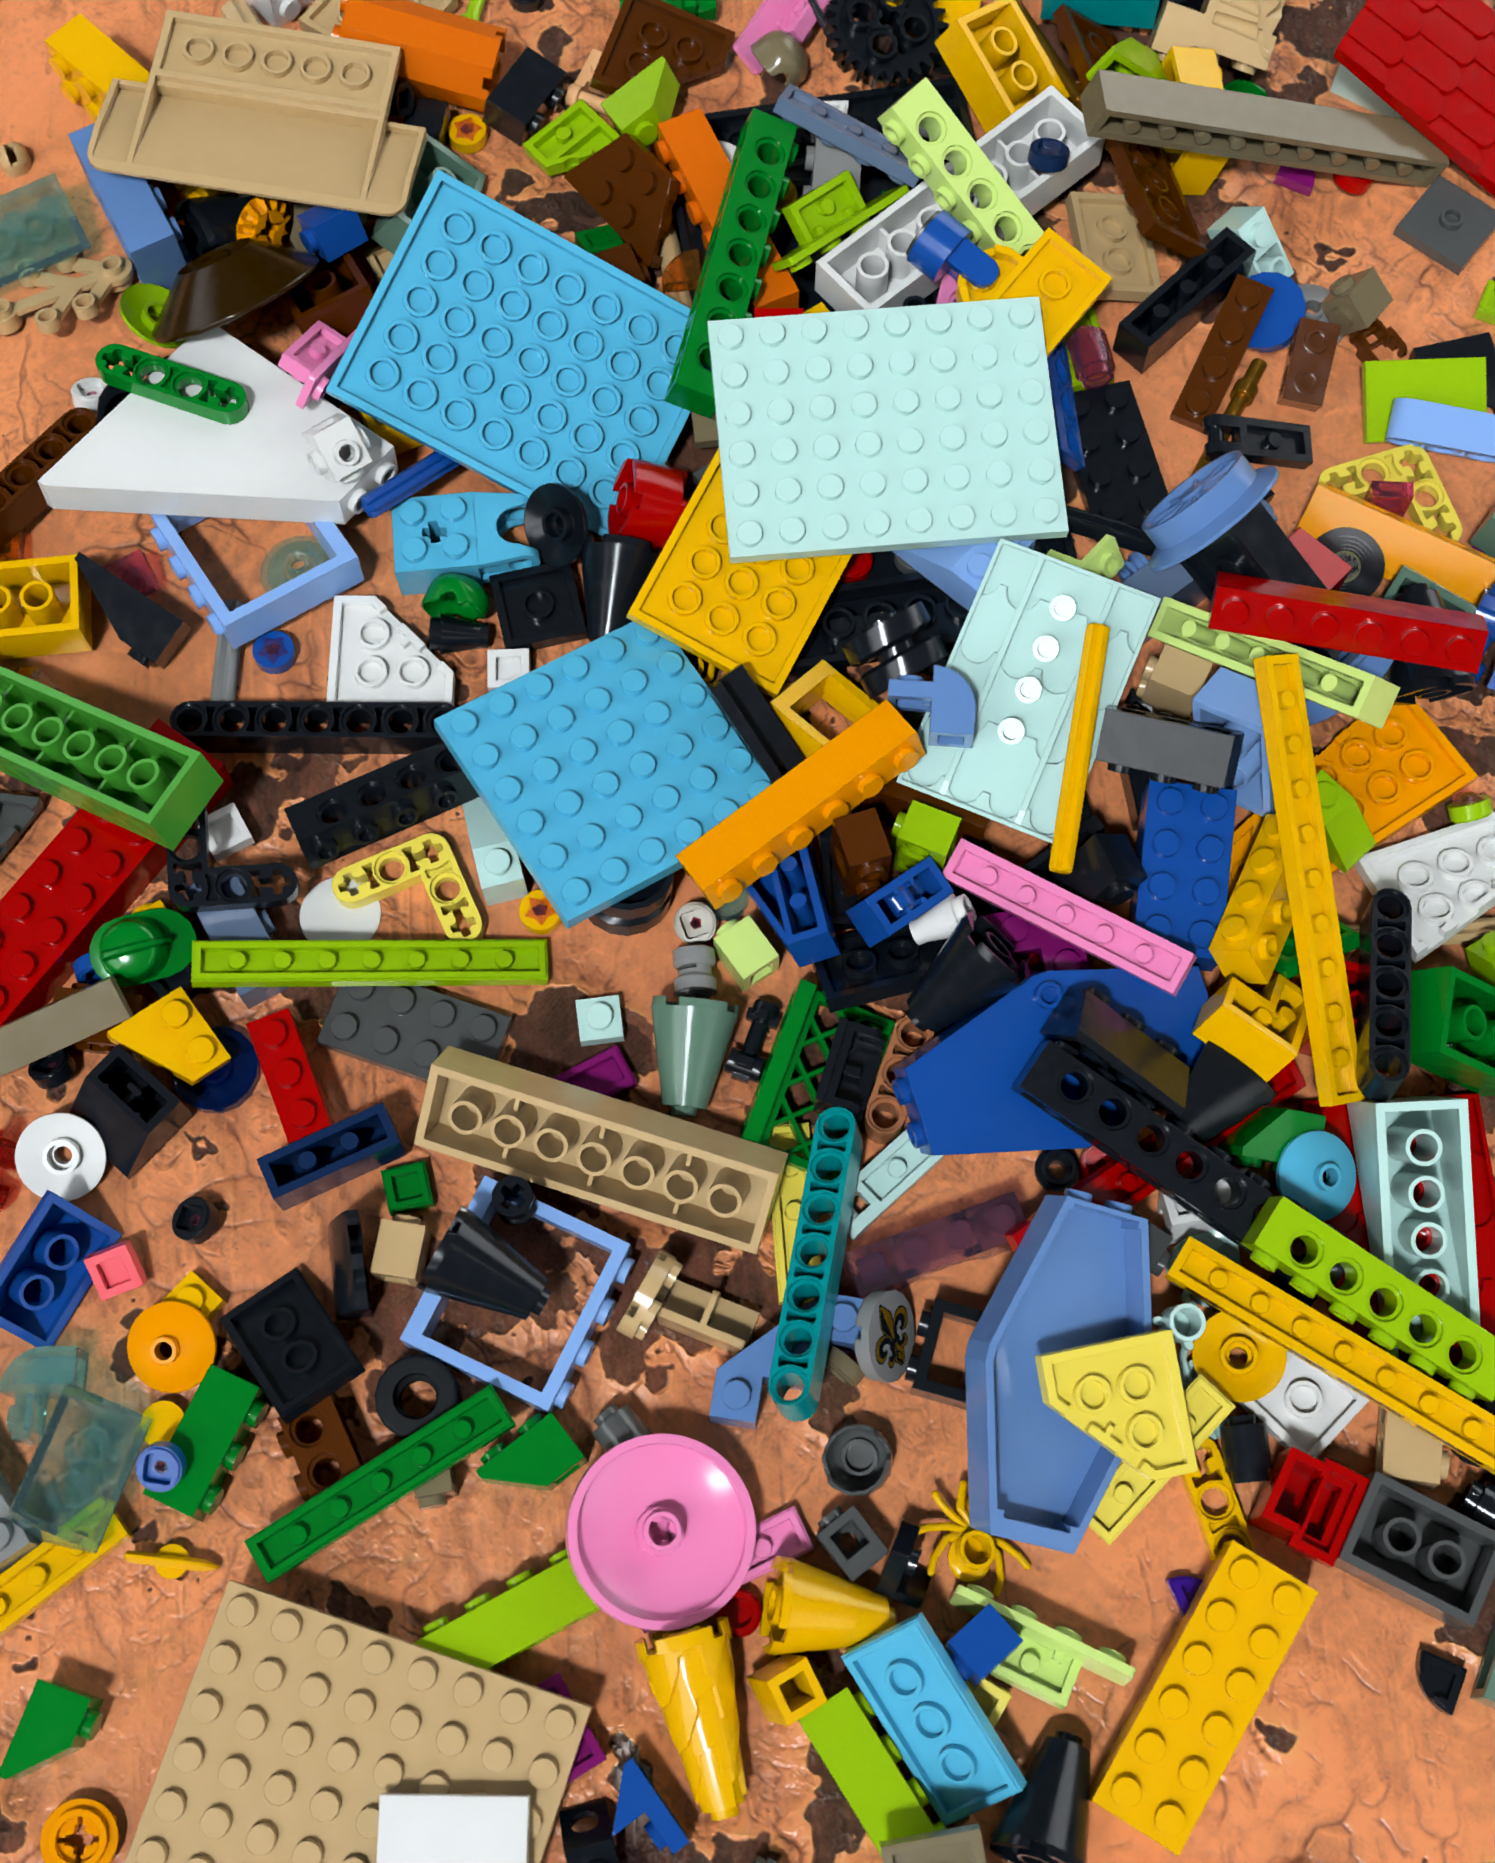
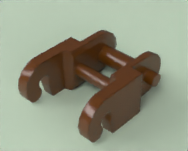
M1378 318L1368 328L1349 334L1350 343L1357 349L1356 357L1361 363L1365 361H1379L1372 350L1380 345L1389 347L1392 352L1399 348L1397 352L1399 358L1406 356L1408 353L1405 342L1391 326L1386 329ZM1374 334L1378 340L1370 344L1365 338Z

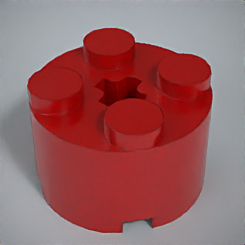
M626 459L619 469L612 490L619 493L616 505L609 504V534L643 539L651 542L650 548L657 549L660 547L663 550L689 500L683 499L687 472L682 469L641 459Z

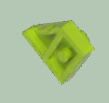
M579 99L522 145L525 154L550 177L570 171L620 137V135L586 102Z

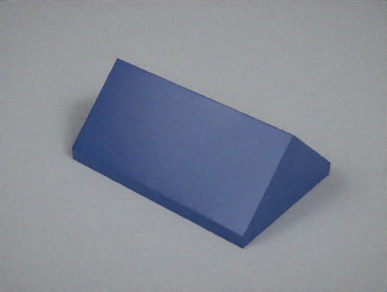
M47 1190L0 1263V1327L49 1353L93 1282L83 1260L91 1253L115 1245L122 1234L52 1191Z

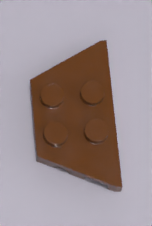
M624 133L568 171L564 178L626 243H630L633 251L649 267L659 269L663 261V257L657 256L662 232L669 233L672 221V207L677 199L680 181L636 136Z

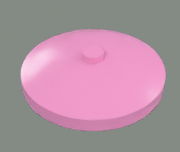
M662 1433L648 1434L627 1440L611 1448L601 1455L584 1473L575 1488L567 1511L565 1525L566 1550L578 1584L588 1598L604 1613L621 1623L635 1628L661 1631L681 1629L699 1623L715 1614L740 1588L748 1573L754 1555L756 1543L754 1509L742 1479L731 1464L718 1452L695 1439L685 1436Z

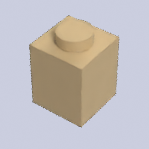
M397 1214L394 1220L381 1219L370 1273L377 1281L417 1286L425 1271L432 1237L427 1226L421 1225L422 1220L420 1218Z

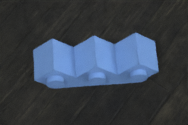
M837 1295L829 1346L833 1345L841 1351L855 1353V1339H861V1327H856V1316L864 1301L863 1298ZM813 1299L801 1309L808 1310L813 1308L819 1299ZM779 1324L717 1368L709 1413L711 1423L756 1430L763 1384L768 1385ZM801 1342L797 1344L792 1354L805 1353L812 1343ZM796 1386L791 1389L803 1391L804 1387Z

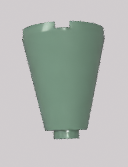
M653 996L651 1011L662 1105L671 1106L670 1115L697 1118V1109H707L739 1016V1005L728 1006V1002L679 996L678 1002L666 1001L667 996Z

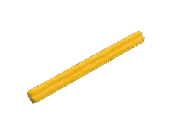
M1090 623L1085 631L1049 861V870L1058 874H1070L1074 867L1110 633L1109 627L1105 624Z

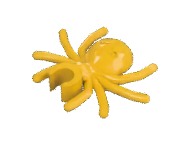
M961 1480L958 1487L956 1508L959 1515L949 1507L937 1490L932 1491V1497L937 1506L955 1523H926L917 1526L920 1527L918 1535L931 1531L953 1532L944 1535L932 1552L927 1569L929 1576L935 1574L938 1559L949 1542H952L947 1557L949 1568L953 1575L963 1582L971 1583L980 1580L988 1572L993 1560L995 1561L996 1581L993 1594L996 1597L1001 1595L1004 1582L1002 1554L996 1546L1014 1557L1025 1570L1031 1568L1030 1562L1023 1554L1005 1540L970 1527L969 1495L965 1499L968 1486L966 1480Z

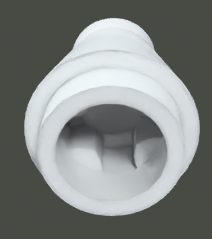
M951 894L911 921L909 929L914 941L918 945H922L931 941L948 939L961 918L969 911L973 912L974 921L977 919V915L971 901L965 894L957 897Z

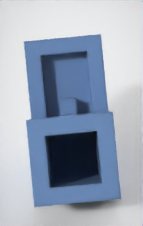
M934 665L932 681H924L922 677L917 675H902L898 679H889L888 701L896 710L930 712L929 746L972 748L976 704L971 687L961 675L947 667Z

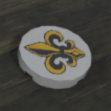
M895 1289L874 1290L864 1299L856 1316V1327H861V1339H855L854 1351L858 1365L866 1378L881 1383H891L898 1381L907 1370L915 1342L914 1318L911 1306L904 1294Z

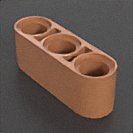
M908 1015L900 1019L895 1026L866 1107L863 1125L865 1134L877 1144L885 1145L892 1143L902 1133L908 1116L906 1106H901L897 1101L887 1076L894 1072L893 1068L934 1038V1032L929 1029L921 1031L911 1022ZM907 1032H916L922 1036L924 1043L918 1047H911L903 1042L901 1036ZM878 1112H889L896 1119V1124L890 1128H881L874 1123L872 1117Z

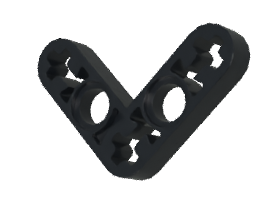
M205 806L193 823V828H190L183 837V839H195L200 843V851L197 856L189 860L181 859L176 855V848L174 851L166 848L169 895L177 908L184 912L196 913L278 907L288 905L295 900L299 893V882L296 873L291 867L282 863L210 868L207 806ZM202 867V870H201V871L195 870V869H198V868ZM183 870H192V880L196 888L201 889V892L194 893L193 900L187 901L183 894L178 893L179 890H184L187 886L186 875ZM282 875L284 881L290 883V885L283 887L282 894H275L272 887H259L261 896L254 897L255 885L252 876H259L258 880L261 885L274 883L275 876ZM232 877H240L247 884L245 893L236 899L228 898L222 893L223 884Z

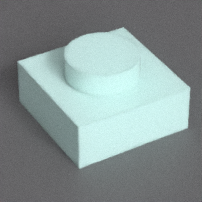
M619 995L575 1000L581 1047L625 1041Z

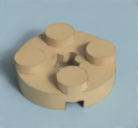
M660 1249L616 1331L630 1339L636 1337L642 1341L662 1305L659 1301H664L683 1267V1264L676 1261V1257Z

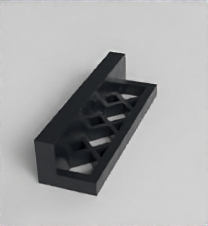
M742 664L737 665L705 687L728 724L772 784L805 760Z

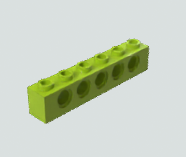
M1270 1196L1240 1243L1252 1251L1249 1257L1252 1261L1270 1272H1275L1278 1268L1292 1277L1289 1285L1313 1299L1316 1294L1331 1303L1328 1310L1333 1315L1352 1325L1355 1321H1358L1370 1329L1367 1336L1375 1343L1391 1351L1396 1346L1410 1356L1407 1360L1410 1366L1430 1377L1434 1373L1438 1374L1449 1382L1447 1388L1467 1400L1473 1402L1474 1399L1493 1402L1495 1398V1336L1286 1197ZM1297 1237L1301 1238L1306 1245V1255L1299 1263L1293 1259L1290 1251L1291 1244ZM1337 1263L1345 1271V1281L1338 1289L1330 1280L1331 1269ZM1378 1289L1384 1297V1307L1380 1313L1375 1314L1370 1307V1297ZM1415 1316H1418L1423 1323V1333L1417 1340L1412 1338L1409 1331L1410 1322ZM1455 1342L1462 1349V1359L1456 1366L1449 1359V1350Z

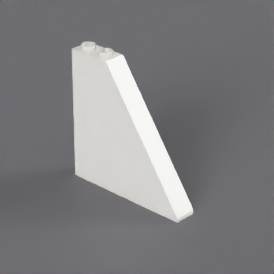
M217 327L203 334L188 338L166 360L241 385L245 390L249 404V412L244 420L237 424H222L130 393L37 482L47 505L53 509L307 523L323 521L345 525L355 514L363 512L361 497L396 476L399 469L394 446L349 416L354 426H360L368 437L371 448L367 451L373 462L362 467L364 473L361 476L342 484L340 480L336 482L326 479L324 475L318 476L308 461L307 454L311 451L301 433L336 413L348 414L324 398L319 402L313 399L304 409L296 406L295 404L304 384L220 327ZM157 371L152 372L143 382L146 384H156L164 378V374ZM189 384L181 390L180 394L192 397L199 394L202 387L197 384ZM232 399L229 403L236 404V400ZM221 402L222 407L227 406V404Z

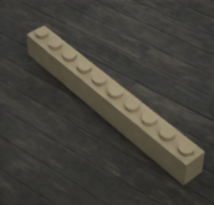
M1098 69L1080 95L1087 136L1424 188H1427L1450 164L1447 155L1408 121L1400 118Z

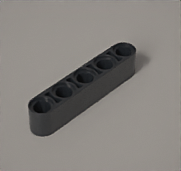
M1384 888L1377 891L1360 922L1356 1080L1361 1093L1368 1099L1376 1102L1387 1101L1396 1094L1407 1077L1411 1066L1412 907L1408 897L1401 891L1393 888ZM1379 990L1386 992L1389 996L1382 994ZM1378 1029L1385 1031L1389 1036L1383 1035ZM1377 1069L1386 1072L1390 1077L1383 1076Z

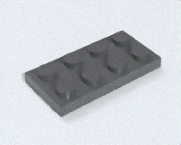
M420 986L339 987L316 1042L320 1047L427 1083L431 1064L448 1045L498 1061L513 1020L512 1017Z

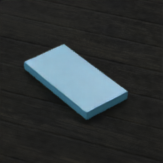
M922 1612L858 1643L842 1654L843 1662L944 1826L1023 1791L1027 1781Z

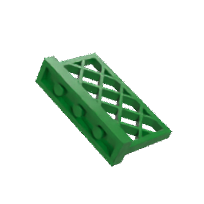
M801 979L791 994L738 1137L789 1153L786 1165L807 1172L810 1157L808 1147L812 1146L813 1139L805 1141L795 1119L814 1111L816 1091L810 1079L823 1074L825 1066L807 1073L799 1055L802 1049L817 1043L826 1062L829 1048L825 1039L833 1037L836 1028L821 1034L814 1015L818 1005L828 1008L822 992L816 990V984ZM857 1006L836 1011L835 1014L838 1020L840 1016L844 1018L848 1016L855 1019L853 1022L865 1023L883 1032L881 1039L886 1040L878 1066L879 1070L895 1022ZM810 1028L814 1037L805 1040ZM796 1068L799 1077L791 1080L794 1069ZM803 1083L813 1105L792 1113L785 1099V1093L788 1088ZM781 1107L785 1117L776 1120ZM788 1123L798 1145L784 1151L767 1144L772 1129ZM839 1131V1132L835 1133V1134L831 1137V1139H838V1138H837V1135H839V1134H841V1133H844V1132H845V1134H844V1136H845V1135L848 1133V1131ZM801 1151L805 1159L794 1154ZM831 1172L825 1176L824 1180H833L841 1172Z

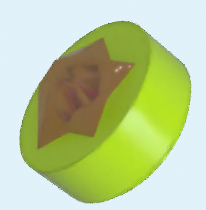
M1473 791L1460 794L1454 802L1447 805L1450 821L1456 824L1483 819L1494 811L1490 795H1477Z

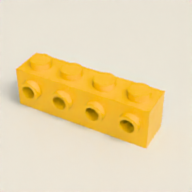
M1266 814L1208 948L1227 981L1233 976L1245 984L1268 985L1292 928L1276 814Z

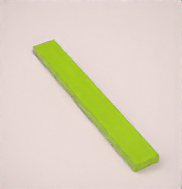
M547 939L192 941V988L547 985L548 983Z

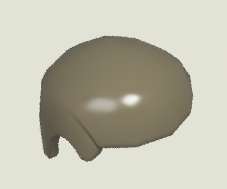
M774 30L765 34L751 45L752 53L771 76L780 73L787 74L785 86L791 83L797 87L805 80L808 71L806 52L799 41L790 33L783 30Z

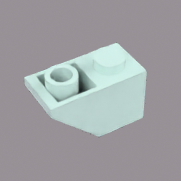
M1264 206L1231 207L1206 230L1212 240L1223 229L1228 227L1256 250L1248 277L1261 272H1278L1289 278L1294 274Z

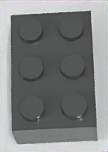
M1377 1471L1365 1475L1364 1477L1370 1479L1334 1567L1457 1630L1473 1628L1495 1577V1531Z

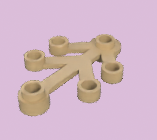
M71 247L57 249L52 255V260L60 273L74 271L86 274L78 278L42 272L34 261L22 262L15 269V274L20 284L27 288L37 286L48 289L13 303L5 298H0V335H9L16 332L23 323L22 315L53 304L51 308H43L34 315V321L39 331L45 335L53 334L62 327V320L72 307L79 319L89 320L94 318L99 313V306L109 292H121L132 284L134 268L131 261L125 257L114 255L105 257L101 261L77 257L74 249ZM92 289L90 293H82L86 290Z

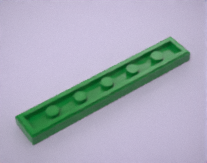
M490 1384L244 1542L265 1580L271 1584L516 1427V1424Z

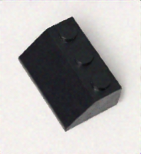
M1090 986L1087 989L1068 988L1039 1033L1053 1043L1061 1040L1074 1047L1081 1054L1078 1059L1092 1070L1095 1066H1099L1113 1074L1119 1080L1116 1085L1130 1096L1133 1092H1137L1148 1098L1157 1106L1154 1112L1180 1117L1186 1106L1190 1068L1177 1058L1180 1052L1169 1043L1161 1039L1154 1041L1143 1033L1146 1027L1135 1017L1127 1013L1120 1015L1110 1008V998L1101 991Z

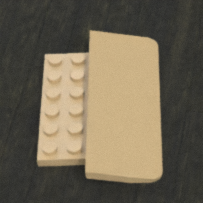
M167 9L148 82L143 83L113 78L94 124L87 149V157L90 165L102 172L390 217L402 213L408 205L427 140V132L425 127L387 121L402 58L401 47Z

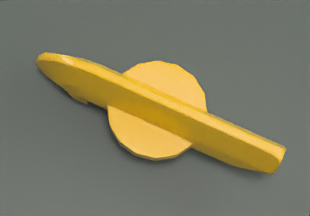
M167 1544L157 1553L128 1550L124 1556L127 1562L155 1566L157 1573L169 1580L183 1576L187 1570L208 1572L219 1568V1565L209 1560L190 1557L188 1551L178 1544Z

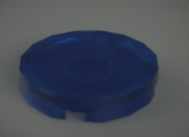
M215 1026L216 1028L211 1029L231 1056L229 1063L193 1086L177 1078L172 1073L175 1091L190 1107L204 1113H225L238 1108L252 1096L260 1080L261 1065L253 1044L241 1032L227 1026Z

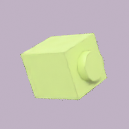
M750 915L740 921L732 919L717 930V936L713 938L715 954L743 992L779 969V954Z

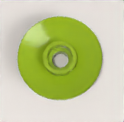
M139 283L129 286L123 292L119 301L120 314L126 325L137 336L153 345L164 348H179L187 339L177 342L157 343L152 336V331L170 290L150 283Z

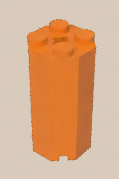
M341 0L340 12L344 13L341 25H334L331 36L401 47L402 58L397 76L398 81H409L416 94L484 113L486 99L499 83L503 63H500L501 56L498 53H505L507 29L407 0Z

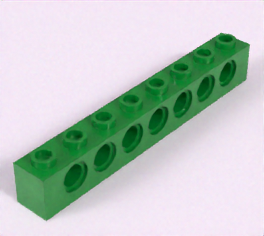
M756 108L752 109L739 135L664 400L707 418H711L715 412L712 372L705 369L701 364L704 363L711 368L707 321L752 318L753 314L747 311L750 301H755L762 283V279L756 277L759 267L763 268L767 262L771 250V245L766 243L768 233L773 234L781 211L775 209L777 200L781 201L790 181V178L784 176L786 167L790 168L799 148V145L794 143L798 126ZM731 260L737 262L740 266L736 265ZM721 294L726 295L730 300L725 299Z

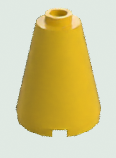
M777 1555L772 1561L770 1569H777L778 1573L775 1582H765L761 1605L760 1636L769 1637L770 1642L762 1646V1650L766 1654L782 1655L851 1648L895 1625V1608L889 1606L887 1596L788 1556Z

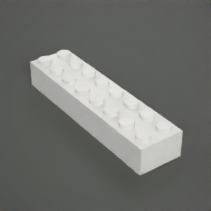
M1051 85L977 140L976 143L1031 216H1033L1100 165L1105 139L1087 136L1083 113ZM1039 138H1053L1062 141L1070 150L1067 167L1060 172H1044L1035 169L1028 162L1031 143ZM951 162L945 164V168L950 174L954 175V167ZM921 182L816 261L815 291L836 311L903 307V302L906 298L920 296L924 299L940 287L942 277L934 283L907 261L906 255L910 243L921 227L935 212L943 210L936 203L933 191L926 182ZM970 192L972 204L979 208L977 196ZM995 225L996 235L999 239H1003L1004 233L1002 229Z

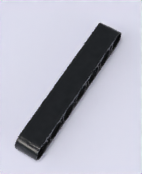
M187 701L182 702L173 709L170 715V725L174 730L207 753L413 754L443 741L434 728V719L456 709V707L448 703ZM201 723L198 729L190 732L186 731L189 725ZM235 723H244L237 731H227ZM275 724H286L284 728L278 732H269L271 727ZM318 724H328L321 732H311L312 728ZM360 724L370 725L364 732H352ZM402 724L412 725L410 730L404 733L394 732Z

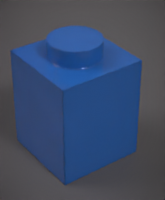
M315 205L297 216L303 230L299 232V236L304 247L309 253H315L328 263L368 241L358 212Z
M989 1603L946 1643L944 1649L964 1681H968L975 1689L1020 1646L1023 1640Z

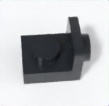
M902 1521L876 1592L920 1609L932 1576L928 1575L927 1570L917 1566L922 1550L914 1547L920 1527Z

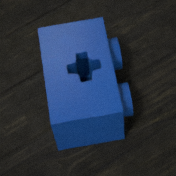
M928 856L847 910L846 914L868 947L871 948L954 893V890L932 857Z

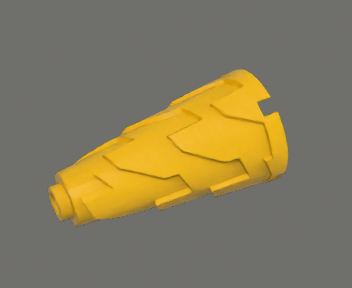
M725 1616L716 1617L718 1630L713 1631L712 1625L709 1626L708 1619H705L689 1627L659 1631L651 1634L654 1647L648 1649L646 1640L643 1637L634 1642L638 1662L643 1664L652 1693L661 1707L671 1739L680 1754L695 1804H700L702 1813H710L712 1821L724 1820L740 1814L739 1804L746 1800L745 1794H747L739 1743L740 1723L735 1698V1668L730 1639L733 1637L728 1617Z

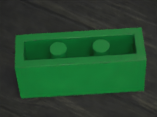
M211 1364L170 1440L185 1454L187 1469L184 1477L175 1487L168 1491L154 1492L145 1488L142 1494L203 1522L206 1514L212 1515L224 1495V1489L221 1488V1485L229 1470L234 1472L244 1458L247 1446L243 1445L250 1429L252 1427L256 1429L267 1413L269 1403L265 1402L267 1395L264 1390ZM159 1461L158 1466L163 1471L166 1470V1462Z

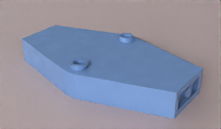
M1065 1188L1064 1196L1045 1195L972 1332L965 1355L970 1527L990 1535L1074 1554L1121 1459L1043 1403L1034 1355L1152 1331L1148 1219L1132 1215V1206L1105 1200L1104 1206L1091 1203L1092 1194Z

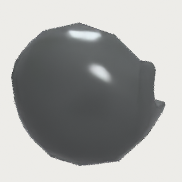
M864 1423L845 1425L833 1433L822 1454V1463L827 1482L832 1488L847 1496H868L882 1488L891 1475L893 1466V1454L888 1440L883 1433Z

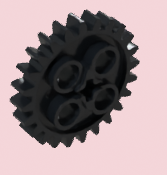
M830 0V5L827 6L824 16L827 20L825 21L823 32L829 34L826 47L836 48L832 57L833 61L845 60L843 73L849 72L852 69L857 71L856 82L867 76L869 77L870 88H874L877 80H883L885 90H889L892 81L896 80L899 87L904 89L908 77L917 84L922 73L929 76L934 64L939 63L941 54L934 42L949 27L948 23L942 21L946 10L945 8H935L938 0ZM886 1L892 2L897 6H891L887 4ZM854 18H860L866 23H859ZM906 33H913L918 38H912L908 36ZM875 49L882 50L887 55H881Z

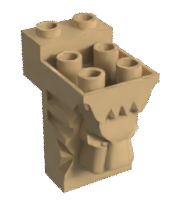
M1163 0L1147 45L1158 54L1160 61L1164 60L1172 46H1196V48L1214 49L1217 62L1220 56L1230 58L1229 66L1254 75L1257 68L1264 71L1267 70L1277 39L1272 34L1282 18V8L1287 0H1204L1200 11Z

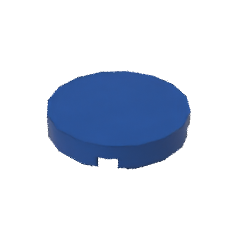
M1261 272L1247 277L1274 288L1272 298L1247 349L1270 353L1285 348L1291 342L1295 323L1301 317L1306 318L1307 307L1302 289L1292 278L1278 272Z

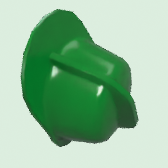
M167 908L149 909L118 917L103 924L93 935L89 947L90 962L98 976L105 979L113 975L119 987L136 986L170 977L184 970L192 961V941H196V933L189 920L179 912Z

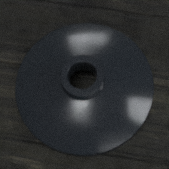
M547 483L533 491L527 501L524 512L525 534L530 547L537 549L541 561L550 566L562 567L572 564L583 553L588 538V520L581 500L574 491L560 483Z

